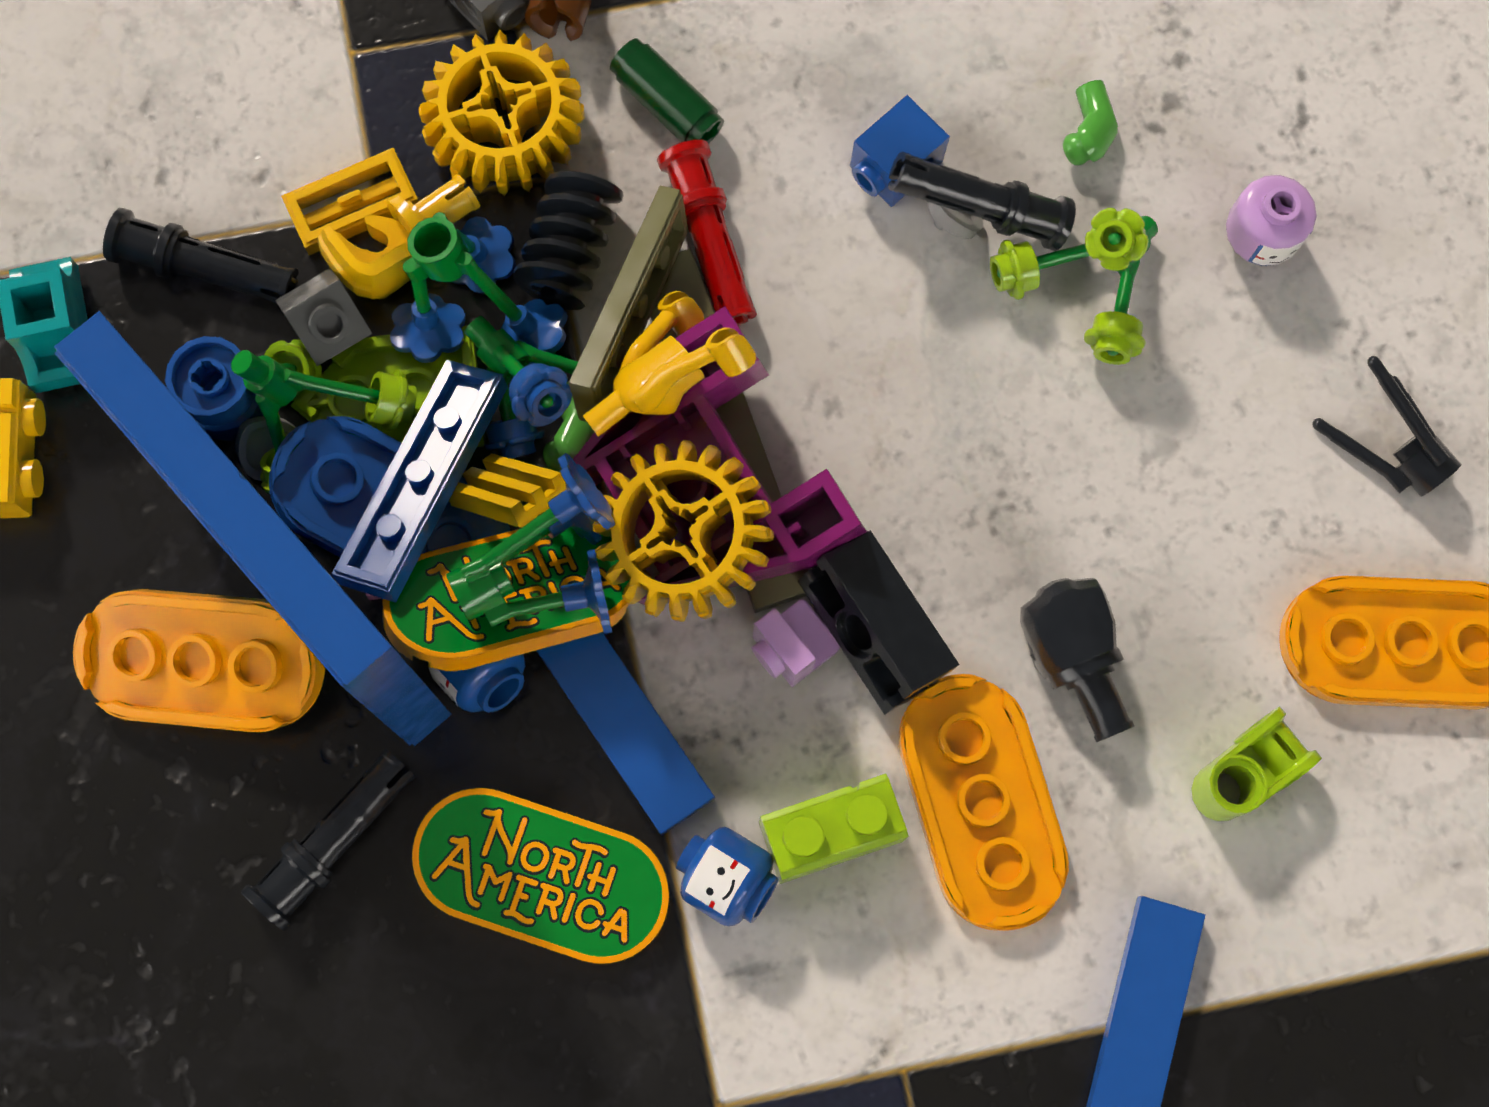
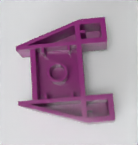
M723 307L675 339L690 353L704 346L710 335L721 328H732L739 335L744 337L745 335L728 309ZM757 354L755 364L745 372L734 377L726 376L716 361L701 367L700 369L705 377L683 395L676 412L669 415H646L630 412L599 437L594 433L573 460L588 472L595 485L604 481L616 500L623 490L613 484L611 481L612 474L619 472L632 480L637 475V472L631 466V457L639 454L650 466L656 464L654 447L660 443L665 444L672 453L673 459L677 460L678 448L683 440L691 441L697 451V462L703 450L708 445H714L721 451L719 468L732 457H736L743 463L742 473L736 482L754 476L759 481L715 410L769 376ZM827 469L772 502L762 484L759 491L747 501L766 500L770 504L771 513L764 518L753 521V525H763L771 528L774 531V538L768 542H753L752 549L760 551L769 558L767 566L758 567L747 562L743 572L751 576L755 581H760L814 568L817 566L816 561L823 554L867 532L839 485ZM682 480L666 485L670 493L681 504H691L703 497L710 501L722 493V490L717 486L699 480ZM648 500L642 507L636 521L635 533L639 540L651 531L655 521V514ZM669 509L676 520L674 524L678 531L677 535L671 539V542L676 539L697 552L691 543L693 538L689 533V528L692 524ZM732 511L724 516L726 522L714 531L711 538V549L717 559V565L725 558L733 539L734 519ZM675 557L664 564L658 561L654 563L660 573L654 579L659 582L685 584L701 579L696 569L690 566L684 557ZM734 580L728 588L740 585ZM647 594L638 603L645 605Z

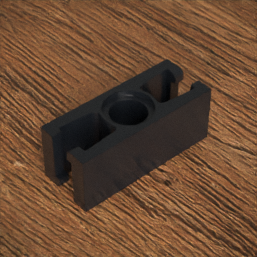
M871 530L823 554L816 561L819 567L816 566L810 569L798 580L803 591L884 715L917 697L919 693L928 688L927 685L929 687L934 686L939 681V678L950 673L960 665Z

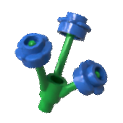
M479 316L467 326L465 334L478 347L476 354L488 367L487 371L502 374L507 385L511 381L510 387L507 388L498 405L502 420L489 423L486 428L488 443H485L484 446L486 450L497 449L499 456L510 459L536 452L534 440L545 436V431H538L537 427L554 422L570 405L572 393L570 386L566 384L568 377L564 372L573 374L578 361L539 350L520 340L515 341L505 329L496 330L484 316Z

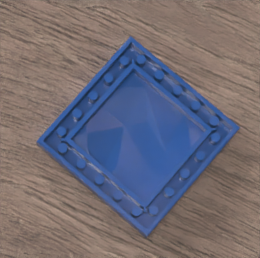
M100 311L54 346L57 350L55 355L346 691L408 745L413 744L416 746L452 715Z

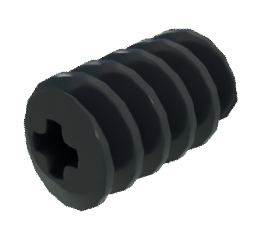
M559 171L552 173L545 181L544 187L547 195L538 201L537 214L539 217L535 218L529 227V236L532 240H528L523 245L521 256L524 262L519 263L515 267L513 278L519 288L534 299H541L547 305L559 304L566 310H581L586 306L580 299L572 295V291L588 292L592 290L593 281L585 274L579 272L580 268L595 270L601 264L600 257L588 250L587 247L603 248L607 246L609 241L608 235L596 228L595 224L605 226L614 224L616 220L615 213L609 207L603 205V203L618 204L622 202L624 195L619 187L603 178L577 171Z

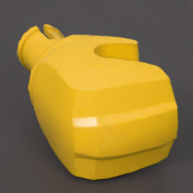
M456 174L452 177V180L416 204H413L411 201L406 202L398 194L388 199L386 204L394 219L371 214L365 216V223L370 236L379 243L387 245L383 251L377 253L361 249L345 239L339 232L336 233L330 225L323 228L318 236L319 249L335 275L357 296L370 299L387 298L411 280L403 270L404 262L412 257L408 250L407 241L411 230L419 222L433 217L438 212L444 213L448 220L454 224L470 212L479 209L480 204L470 187L464 188L465 180L459 174Z

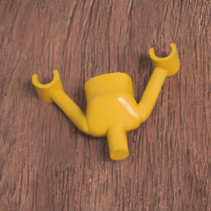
M682 291L670 292L658 303L657 307L660 314L628 349L619 372L613 380L614 392L582 417L599 437L630 412L646 415L672 414L676 412L683 395L705 377L700 369L701 367L716 361L726 376H737L755 364L756 354L754 349L743 335H739L732 328L716 330L710 335L704 346L690 353L671 335L660 342L671 328L679 336L704 320V314L693 298Z

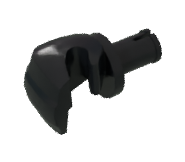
M1063 578L1051 581L1041 587L1035 597L1023 605L1020 610V624L1032 648L1033 654L1030 656L1037 670L1044 679L1049 678L1053 690L1064 685L1067 690L1074 688L1095 734L1096 742L1134 727L1135 725L1130 720L1110 676V673L1115 671L1113 664L1124 660L1120 649L1117 648L1115 619L1103 588L1095 578L1076 580Z

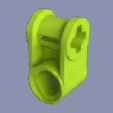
M1280 706L1244 731L1233 741L1234 744L1201 769L1195 776L1191 788L1192 800L1205 817L1215 821H1229L1258 808L1275 793L1280 792L1298 780L1322 759L1316 750L1308 751L1283 721L1286 713ZM1220 773L1228 774L1237 781L1240 787V798L1237 804L1230 803L1221 796L1217 783Z

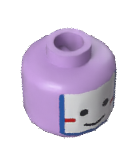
M1272 175L1255 180L1244 189L1230 209L1226 222L1228 241L1234 251L1247 262L1260 266L1278 265L1292 258L1313 232L1317 217L1315 202L1308 190L1295 179L1282 175Z

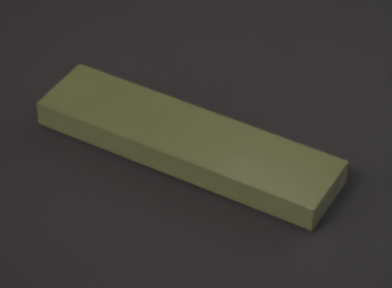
M659 186L571 376L569 386L578 418L581 421H585L582 416L614 392L613 380L618 374L621 363L631 344L643 333L686 238L688 225L683 195L680 189Z

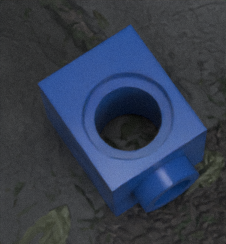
M906 95L854 141L850 162L852 175L867 194L873 197L879 195L892 207L905 196V194L890 191L888 188V183L892 180L889 179V174L897 155L900 152H906L940 165L944 160L950 136Z

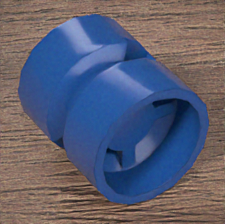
M203 336L186 342L175 351L167 364L165 383L168 390L211 438L233 441L236 439L238 428L242 422L249 418L264 415L255 400L256 394L248 390L244 385L243 378L235 374L231 369L234 356L240 352L238 347L221 337Z

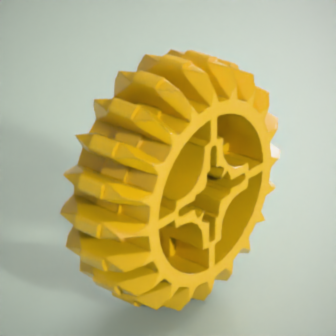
M501 30L498 31L495 37V44L485 45L484 40L475 34L472 39L473 50L465 52L453 44L450 51L453 64L435 60L433 71L437 80L424 81L422 91L427 101L420 104L419 115L421 122L426 124L422 130L425 143L434 148L432 153L435 162L439 166L445 167L450 165L452 177L459 174L465 180L472 175L473 187L480 193L487 187L490 181H496L498 192L505 196L510 188L509 182L520 180L521 187L524 190L530 192V189L533 187L531 176L538 173L541 177L547 179L554 173L551 161L568 165L571 159V151L568 145H579L581 141V128L577 124L583 122L585 112L584 105L578 101L581 97L579 82L576 81V78H569L571 76L570 67L564 58L553 61V52L547 43L532 51L531 40L525 33L522 34L514 45L508 44L507 37ZM507 80H517L524 83L515 84L508 82ZM481 86L480 92L474 98L463 102L473 90ZM494 98H498L502 110H506L511 129H507L502 116H498ZM548 116L542 128L533 137L522 142L526 131L535 125L541 124L540 118ZM483 142H491L497 144L501 148H489L478 144Z
M689 440L681 442L678 448L677 460L673 459L672 453L665 444H656L654 447L655 465L650 466L642 456L636 454L630 459L631 466L637 472V475L632 480L619 472L612 474L611 481L623 491L617 500L609 495H603L612 509L615 526L606 530L598 521L593 523L594 532L606 537H612L611 542L602 544L595 550L596 557L602 561L619 560L608 570L605 578L613 585L629 580L622 598L630 604L637 603L647 594L645 613L658 617L669 600L671 619L683 622L688 615L689 602L692 601L698 616L707 619L712 616L713 611L710 596L715 594L720 603L727 608H732L736 605V599L728 586L734 580L747 590H752L755 587V580L743 572V569L747 562L758 567H766L769 558L760 551L752 549L753 542L772 541L774 531L763 525H753V521L770 514L771 507L766 500L747 502L761 488L760 482L754 476L746 477L736 482L742 473L743 463L736 457H732L719 468L721 451L716 446L708 445L697 462L695 445ZM682 480H699L717 486L722 490V493L710 501L703 497L691 504H681L670 493L666 485ZM648 500L653 508L655 521L651 531L639 540L641 547L636 550L635 526L638 515ZM669 509L692 524L689 528V533L693 538L691 543L697 552L676 539L671 542V539L677 535L678 531L674 524L676 520ZM732 511L734 519L733 539L725 558L717 565V559L711 549V538L714 531L726 522L724 516ZM675 557H684L689 565L696 569L701 579L685 584H667L654 579L646 571V568L656 561L664 564Z

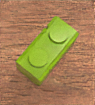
M886 773L859 782L857 787L847 786L762 815L759 820V826L767 850L772 855L774 861L773 867L776 876L779 877V884L902 843L909 837Z

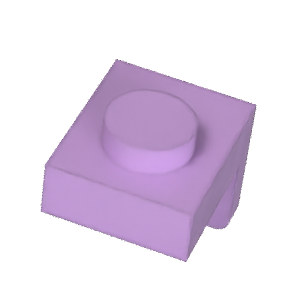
M798 600L781 614L776 608H773L754 623L753 639L756 644L751 647L754 655L773 678L782 674L791 687H794L840 649L839 644L828 627L805 600Z

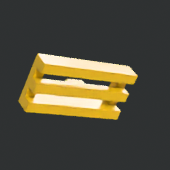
M394 148L281 196L309 256L320 251L318 236L323 228L329 225L336 233L339 232L345 239H349L368 230L365 223L366 215L371 214L394 219L386 204V201L391 198L388 196L400 192L398 195L406 202L411 201L413 204L419 202ZM389 171L392 172L393 177L361 191L357 189L338 197L337 201L303 215L301 211L306 207Z
M490 454L482 460L487 471L475 467L465 471L463 476L467 484L458 482L449 502L451 506L522 528L550 508L548 502L566 490V482L561 472ZM519 500L528 502V504L523 506Z

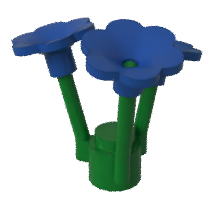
M438 212L433 217L419 222L411 230L407 241L408 250L412 257L404 262L403 270L411 279L415 301L414 303L399 305L392 313V321L395 327L390 333L392 346L397 351L403 353L411 352L417 361L430 363L437 360L442 352H455L464 343V334L461 329L466 321L464 310L457 304L444 303L443 299L437 294H428L426 278L428 277L440 282H453L457 285L466 284L473 292L486 294L506 315L501 329H505L515 341L520 340L549 353H555L561 349L566 340V334L562 328L566 324L568 316L559 304L547 305L541 299H533L524 306L515 305L496 285L497 280L510 277L516 266L515 259L510 253L514 245V237L506 227L501 225L492 226L487 219L475 216L466 221L462 230H458L444 213Z
M567 453L558 458L562 468L560 471L566 482V490L548 502L550 508L481 557L446 574L449 584L469 621L485 614L491 627H494L512 617L560 607H565L566 612L589 607L599 618L604 634L612 633L595 549L587 551L588 568L584 581L561 586L562 592L510 603H506L504 598L515 592V589L503 564L547 535L553 539L568 528H572L581 538L585 537L592 545H596L602 541V536L593 531V523L598 521L606 530L615 526V521L611 516L612 509L608 501L596 488L588 472L580 464H576Z

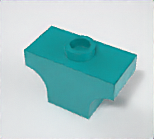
M71 257L10 269V278L0 280V309L5 339L16 350L21 360L28 386L35 393H41L80 384L55 355L57 350L54 348L56 344L88 320L79 266Z

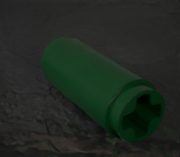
M634 38L627 42L612 59L610 70L616 75V80L681 142L705 140L709 144L720 132L724 119L717 114L718 109L649 44H644L638 38Z

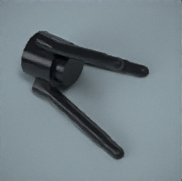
M1371 356L1367 360L1369 368L1414 434V437L1393 453L1400 464L1394 467L1321 418L1313 420L1312 426L1315 430L1329 438L1330 441L1384 476L1398 493H1401L1411 485L1422 497L1448 479L1462 464L1435 435L1399 378L1392 376L1377 356Z

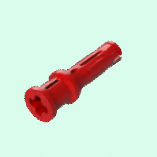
M705 140L684 141L664 150L658 156L657 162L660 170L668 173L672 188L680 189L683 195L688 230L691 234L695 252L714 304V310L717 312L721 308L726 307L739 326L748 322V319L755 318L757 312L748 293L744 275L726 227L723 211L726 208L727 198L723 188L716 187L708 162V158H710L712 153L708 142Z

